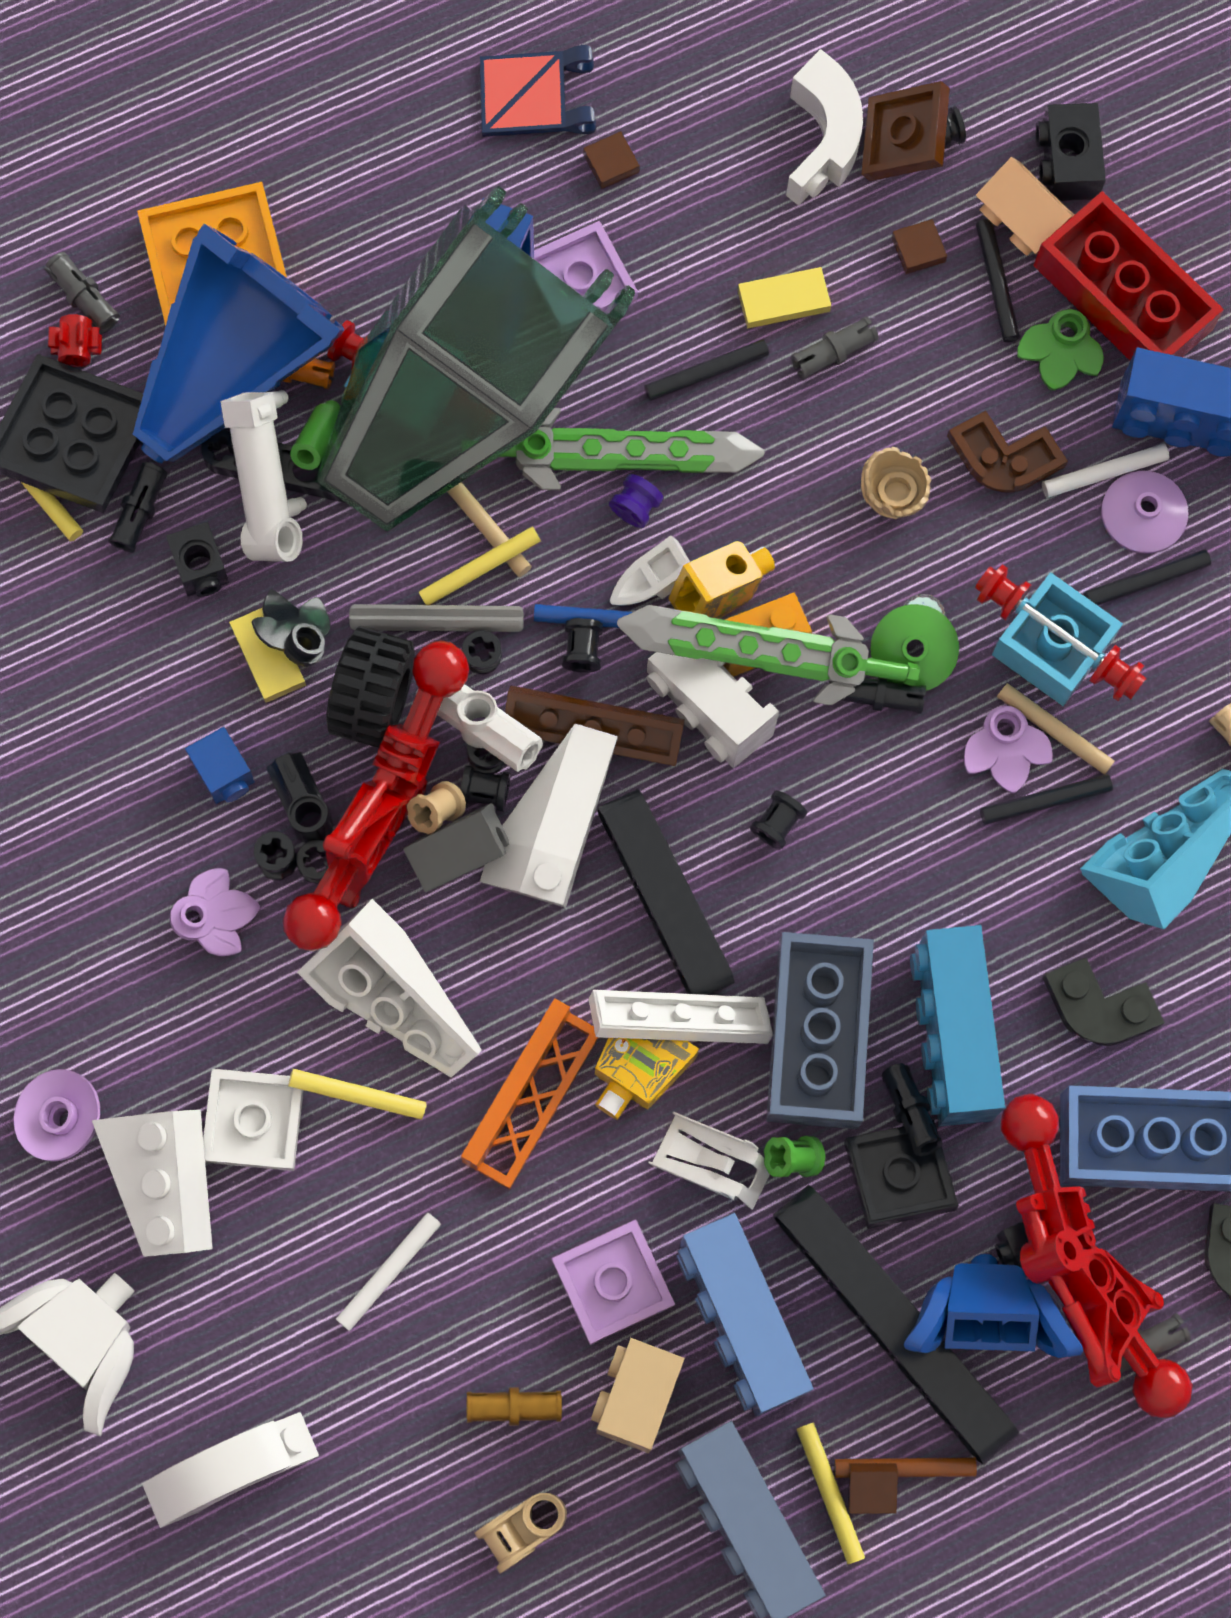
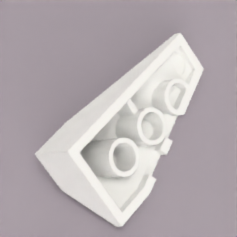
M578 724L573 725L502 825L509 840V845L504 847L506 854L485 864L480 879L481 883L566 908L618 736Z
M373 899L339 930L337 938L327 948L320 949L297 972L329 1005L341 1012L347 1008L367 1020L366 1027L378 1034L381 1030H384L401 1040L406 1051L449 1077L454 1076L482 1050L405 931Z

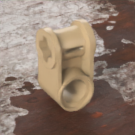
M539 1493L514 1509H509L474 1534L478 1539L485 1540L499 1563L496 1568L501 1574L536 1550L535 1547L558 1533L566 1522L567 1510L564 1502L558 1496L551 1493ZM542 1500L552 1502L558 1511L556 1523L548 1529L538 1527L532 1519L534 1506ZM499 1531L502 1533L505 1540L511 1547V1552L508 1550L507 1546L500 1537Z

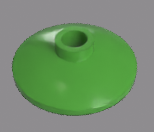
M910 604L892 610L879 622L872 636L871 657L907 664V662L918 664L920 673L915 686H926V691L943 683L954 670L958 660L959 641L953 625L941 612L929 606ZM911 640H919L924 646L923 653L918 657H912L907 653V644ZM887 679L889 682L904 684L902 681Z

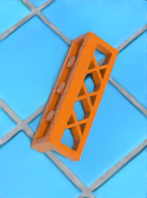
M554 998L461 1155L462 1163L509 1190L599 1037L595 1036L594 1026L570 1013V1006ZM565 1023L588 1035L580 1051L565 1055L560 1054L557 1037ZM553 1045L556 1057L544 1060ZM574 1059L566 1073L563 1062ZM558 1064L562 1079L557 1090L538 1094L534 1082V1076L538 1069ZM530 1084L533 1096L521 1099ZM552 1098L544 1112H542L540 1101ZM535 1103L539 1118L536 1126L532 1130L515 1134L510 1118L515 1108ZM507 1123L510 1135L498 1138ZM528 1138L519 1152L517 1140ZM512 1142L516 1160L507 1175L484 1163L492 1147Z

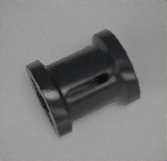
M584 618L567 620L565 623V632L568 633L567 655L562 658V667L566 670L580 673L600 670L601 659L597 656L599 636L603 632V623L594 619Z
M466 765L460 787L465 797L466 805L469 802L487 805L492 803L497 811L504 812L509 793L511 773L503 772L501 775L474 771L473 766Z
M775 790L771 795L772 803L761 819L752 823L750 830L769 846L781 850L786 844L785 837L798 819L803 820L805 818L807 810L788 794Z
M271 831L257 839L254 845V857L266 878L273 881H281L295 872L297 868V854L294 852L295 849L292 841L287 835ZM276 849H282L285 858L279 857L275 864H270L267 855H274Z

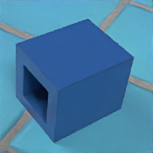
M224 726L185 748L191 763L216 804L223 800L229 803L241 798L249 791L248 786L255 783L249 767Z

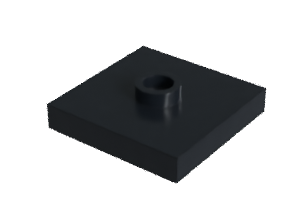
M932 1120V1122H933V1124H934V1127H935V1129H936V1131H937V1128H936V1125H935V1121ZM904 1126L845 1139L844 1145L867 1229L957 1211L959 1205L942 1146L929 1155H916Z

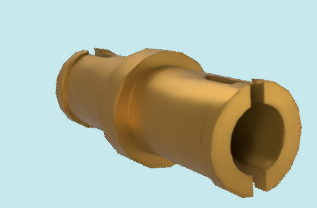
M519 1387L509 1388V1392H467V1423L474 1421H509V1426H519V1421L556 1420V1422H561V1390L556 1392H519Z

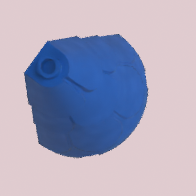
M205 223L200 228L198 235L193 238L175 303L171 304L158 357L152 360L133 431V435L144 443L141 450L161 464L164 460L175 462L225 428L220 401L241 393L274 391L280 387L283 380L332 347L335 340L344 332V327L339 322L335 321L332 323L330 321L333 315L301 288L252 252L249 253L247 250L236 247L237 243L233 239Z

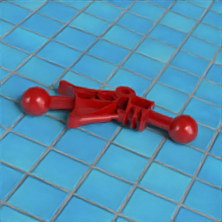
M442 640L430 642L421 648L414 658L412 673L419 689L404 725L397 724L387 727L372 764L378 768L372 781L363 782L335 830L326 836L323 847L326 851L329 868L314 893L297 896L286 908L283 917V930L288 939L299 949L317 951L327 948L337 938L341 927V915L337 909L338 904L350 909L358 905L362 888L369 881L408 815L407 804L410 799L425 793L427 787V780L425 778L440 744L439 741L432 739L428 735L443 698L451 697L459 692L468 680L469 664L463 651L451 642Z
M1034 1094L1017 1096L1005 1105L1001 1116V1132L1009 1145L1018 1151L1024 1152L1035 1193L1016 1202V1207L1022 1215L1028 1242L1022 1246L1020 1251L1022 1269L1032 1282L1036 1284L1048 1282L1064 1304L1061 1309L1076 1338L1082 1344L1083 1352L1088 1362L1090 1381L1095 1387L1106 1386L1120 1380L1123 1355L1136 1373L1132 1393L1138 1407L1152 1417H1175L1187 1408L1191 1401L1193 1385L1189 1375L1175 1361L1157 1359L1137 1331L1148 1313L1163 1308V1297L1159 1292L1134 1278L1107 1250L1098 1248L1095 1245L1096 1239L1092 1230L1095 1228V1224L1087 1216L1091 1209L1089 1204L1083 1201V1197L1087 1196L1085 1189L1080 1186L1061 1187L1049 1146L1054 1142L1059 1130V1116L1053 1104L1043 1097Z

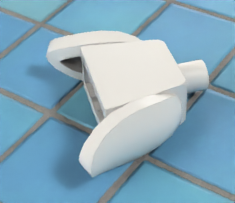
M113 1273L96 1293L80 1279L73 1283L65 1279L48 1280L30 1288L0 1307V1335L20 1330L87 1391L83 1407L84 1430L101 1437L106 1415L129 1372L133 1360L134 1342L128 1333L131 1327L116 1311L133 1294L134 1290L116 1273Z

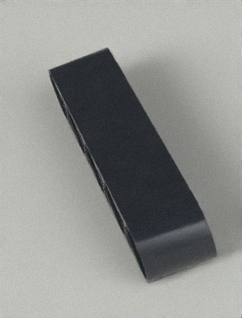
M636 789L598 807L597 811L604 829L687 994L711 995L734 984L735 980L729 964L640 790Z

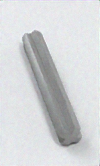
M354 604L350 607L349 624L353 630L361 626L376 631L484 630L489 632H520L523 629L524 612L520 606Z

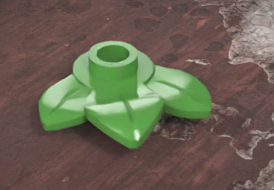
M1073 309L1057 312L1047 324L1031 326L1023 335L1017 349L1018 358L1028 361H1039L1041 379L1050 390L1054 391L1067 386L1074 379L1078 370L1090 376H1098L1104 359L1101 345L1090 336L1088 320L1081 312ZM1065 327L1071 328L1075 332V336L1067 337L1061 333V329Z

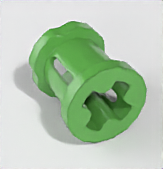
M803 1136L798 1140H790L787 1137H772L764 1148V1165L768 1173L773 1177H788L791 1173H799L804 1177H814L822 1171L825 1165L824 1147L822 1142L814 1136Z

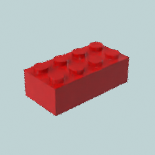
M1103 191L1041 243L1033 265L1129 360H1131L1137 347L1179 357L1185 356L1214 330L1224 310Z

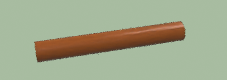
M976 1457L834 1459L835 1478H849V1463H896L898 1477H976L977 1475Z

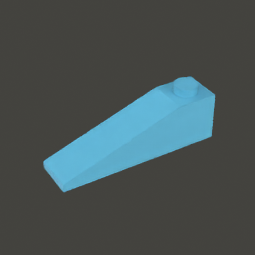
M1221 769L1180 795V804L1160 816L1153 812L1143 818L1145 826L1127 838L1120 833L1108 840L1080 868L1083 876L1129 919L1165 929L1192 901L1231 834L1230 770Z

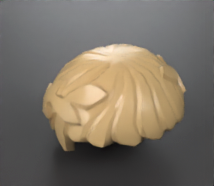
M897 447L884 448L878 452L875 451L863 467L861 476L862 495L869 506L881 516L897 519L913 515L920 511L929 500L931 478L928 475L927 468L921 465L922 460L916 456L912 458L909 453L900 452Z

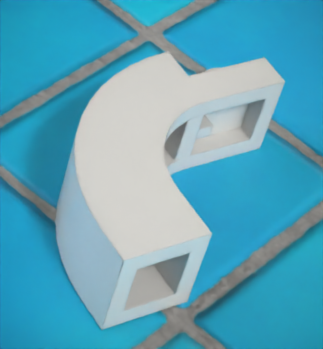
M821 49L793 77L790 98L815 118L823 134V140L819 146L789 176L786 196L798 206L809 195L813 198L816 197L826 186L828 180L838 187L842 185L855 163L862 133L863 111L858 91L846 71Z
M299 1412L276 1422H268L212 1446L142 1483L158 1524L162 1528L199 1513L212 1504L248 1486L309 1462L318 1457L319 1454L302 1414Z

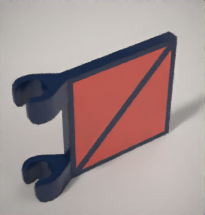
M578 45L564 51L481 56L482 136L562 131L578 134L594 133L596 130V119L592 107L581 106L566 111L564 70L576 73H590L593 71L594 59L591 47L588 45Z

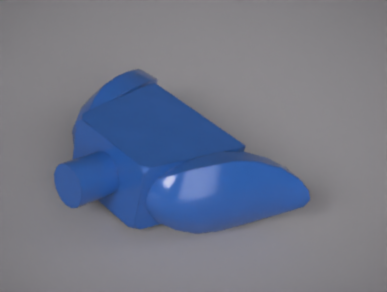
M979 1254L971 1260L970 1264L959 1263L954 1267L953 1277H945L929 1289L923 1301L917 1322L904 1343L905 1349L921 1353L935 1351L941 1345L944 1336L945 1349L1035 1352L1037 1345L1046 1354L1057 1358L1078 1356L1084 1351L1082 1344L1069 1328L1058 1304L1047 1289L1041 1284H1036L1030 1279H1026L1023 1269L1017 1265H998L997 1259L990 1254Z

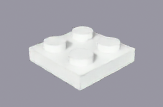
M212 1069L203 1135L205 1163L294 1171L304 1090L288 1087L290 1076Z

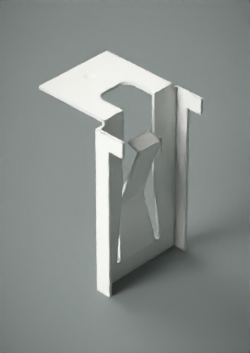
M673 1112L675 1117L653 1162L649 1161L648 1163L732 1200L737 1196L753 1210L770 1175L764 1165V1157L757 1152L759 1148L753 1142L741 1140ZM679 1130L686 1132L722 1153L753 1165L757 1172L750 1187L747 1188L741 1183L710 1170L666 1158L669 1155L693 1164L712 1167L729 1175L735 1162L734 1160L699 1145L679 1133Z

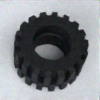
M361 626L352 633L340 656L329 694L326 713L329 734L379 748L387 727L399 723L406 703L415 658L413 641Z

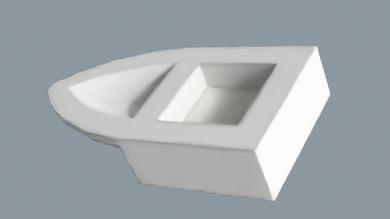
M669 536L637 559L618 580L611 595L610 603L621 606L633 605L646 601L656 595L664 599L671 594L683 565L690 562L678 540Z

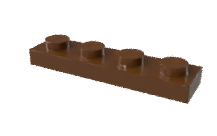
M512 685L508 690L505 708L506 714L544 741L561 744L573 725L578 724L618 736L613 752L615 755L676 766L685 719Z

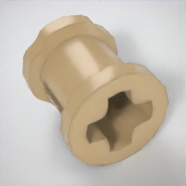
M442 781L433 786L430 794L426 796L419 794L410 799L407 804L408 820L418 832L432 834L440 829L443 821H454L463 815L466 808L465 797L455 784L449 781Z

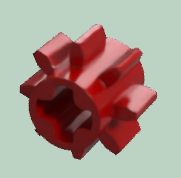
M69 314L62 316L59 320V327H49L48 347L51 348V355H58L59 362L72 367L88 366L91 363V354L101 355L102 352L100 328L92 327V320L83 315Z

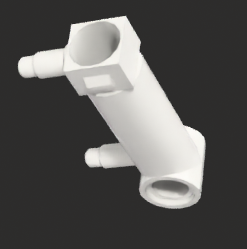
M284 390L248 392L220 401L225 428H230L246 518L241 532L243 553L252 561H293L301 551L303 539L300 525L291 517L305 510L307 503L302 497L287 500L274 420L278 418L276 409L288 402V394Z

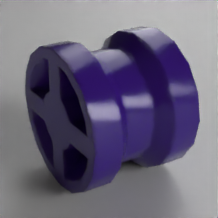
M629 474L623 481L624 489L620 494L613 495L609 501V507L622 520L642 529L649 522V513L652 508L659 507L664 497L646 479L635 474Z

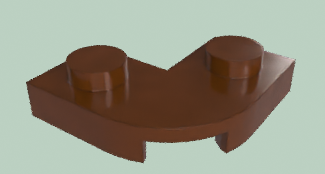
M986 410L950 429L947 434L949 441L974 479L981 485L998 492L1010 493L1024 490L1064 469L1068 463L1046 426L1008 446Z

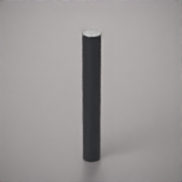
M983 219L976 223V228L1003 342H1014L1020 338L994 226L989 219Z
M761 339L644 385L647 397L650 401L768 356L767 344L764 339Z
M1203 549L1085 591L1083 595L1096 605H1101L1210 566L1211 558L1208 551Z
M1105 774L980 808V815L984 825L1107 793L1113 791V785L1110 776Z

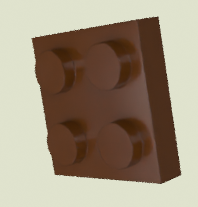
M938 81L869 97L861 175L869 181L943 166L950 88L946 84Z

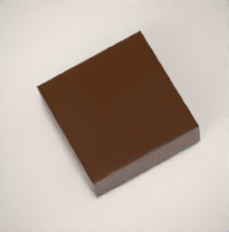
M621 131L583 148V155L601 189L640 172V165Z
M933 219L893 231L891 238L905 274L946 262L947 254Z
M849 1463V1514H897L898 1469L896 1463Z

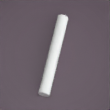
M1163 443L1042 481V489L1046 498L1167 461L1170 458L1169 451Z
M427 1212L339 1314L336 1320L350 1331L440 1227L441 1223Z

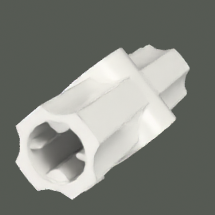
M465 684L453 696L443 698L437 713L439 717L461 731L463 740L468 745L486 749L517 772L522 769L527 770L536 760L543 746L542 738L499 709L495 699L489 693L474 691ZM478 717H485V718H486V719H484V720H482V721H478V722H477V721H472L473 719L478 718Z

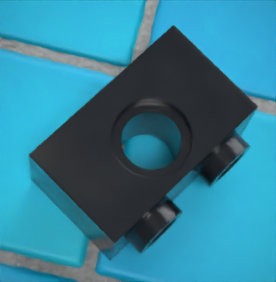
M1098 103L1047 105L1043 120L1036 123L1037 147H1043L1044 160H1041L1039 165L1040 182L1047 186V189L1060 201L1092 200L1102 192L1106 181ZM1061 149H1071L1077 156H1068Z

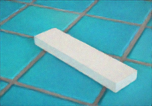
M593 990L589 997L596 1037L768 1044L773 1036L764 997Z

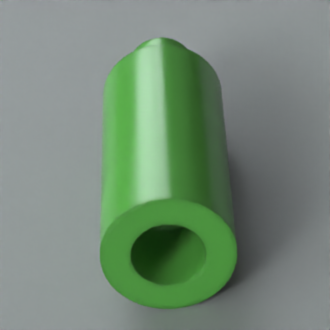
M329 400L325 404H319L313 409L290 451L291 459L298 467L313 470L320 465L343 421L340 413L341 407L336 401Z

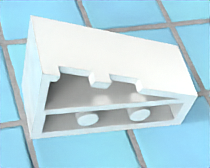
M659 652L654 653L648 658L647 673L649 675L646 677L648 683L659 696L664 697L668 695L678 706L675 709L678 717L685 719L684 724L689 729L693 730L696 727L707 739L704 742L705 746L717 761L722 763L726 760L734 769L774 735L779 711L771 703L762 708L748 694L753 689L752 685L743 677L737 681L723 666L725 662L703 658L692 659Z
M201 1110L168 1111L92 1120L143 1256L213 1249Z

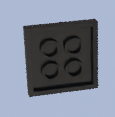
M37 354L0 423V474L104 514L141 442L133 435L143 393Z

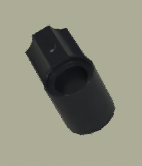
M302 752L287 753L274 759V762L267 766L266 770L295 835L305 844L313 840L324 841L326 836L332 833L334 824ZM311 812L321 814V819L316 825L312 827L300 825L301 819L306 814Z

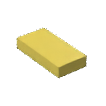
M821 267L738 284V294L747 329L827 313L831 310V302Z
M260 608L229 623L263 699L267 703L306 686V683L297 664L290 661L283 651L265 645L256 635L251 622L257 617H264L263 610Z

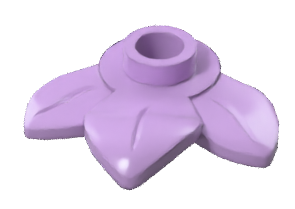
M999 706L989 712L984 721L983 729L969 738L965 747L964 766L968 774H977L990 769L991 776L1001 788L1010 793H1016L1027 780L1030 764L1045 765L1052 762V747L1046 734L1039 729L1029 726L1026 717L1020 710L1012 706ZM1008 723L1012 727L1013 733L1011 735H1002L998 731L997 725Z
M221 868L211 869L194 878L190 884L188 896L182 897L173 905L170 912V924L178 936L186 940H197L210 954L217 956L234 955L241 952V942L236 931L254 919L260 909V905L247 893L229 890L228 870ZM190 910L196 911L200 914L201 921L192 923L188 921L185 913Z

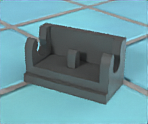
M492 803L440 827L439 830L432 834H425L415 839L403 848L425 893L506 854L504 847L509 845V840Z

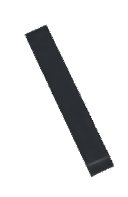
M807 1185L773 1214V1218L783 1232L966 1449L982 1465L990 1461L1019 1435V1431L1014 1423L951 1349H945L943 1340L935 1351L929 1353L913 1352L905 1349L904 1343L906 1338L914 1328L920 1312L825 1200L810 1185Z

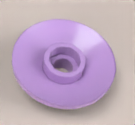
M1134 471L1121 476L1108 488L1102 501L1101 516L1107 533L1118 545L1135 553L1153 554L1168 549L1179 540L1188 522V505L1184 494L1171 479L1152 471ZM1143 501L1152 503L1155 511H1144L1140 503Z
M51 1070L37 1076L24 1088L16 1103L14 1129L18 1141L29 1154L45 1161H62L75 1156L88 1145L96 1132L92 1120H99L100 1118L98 1095L86 1078L70 1070ZM68 1111L67 1120L61 1126L60 1117L64 1112Z

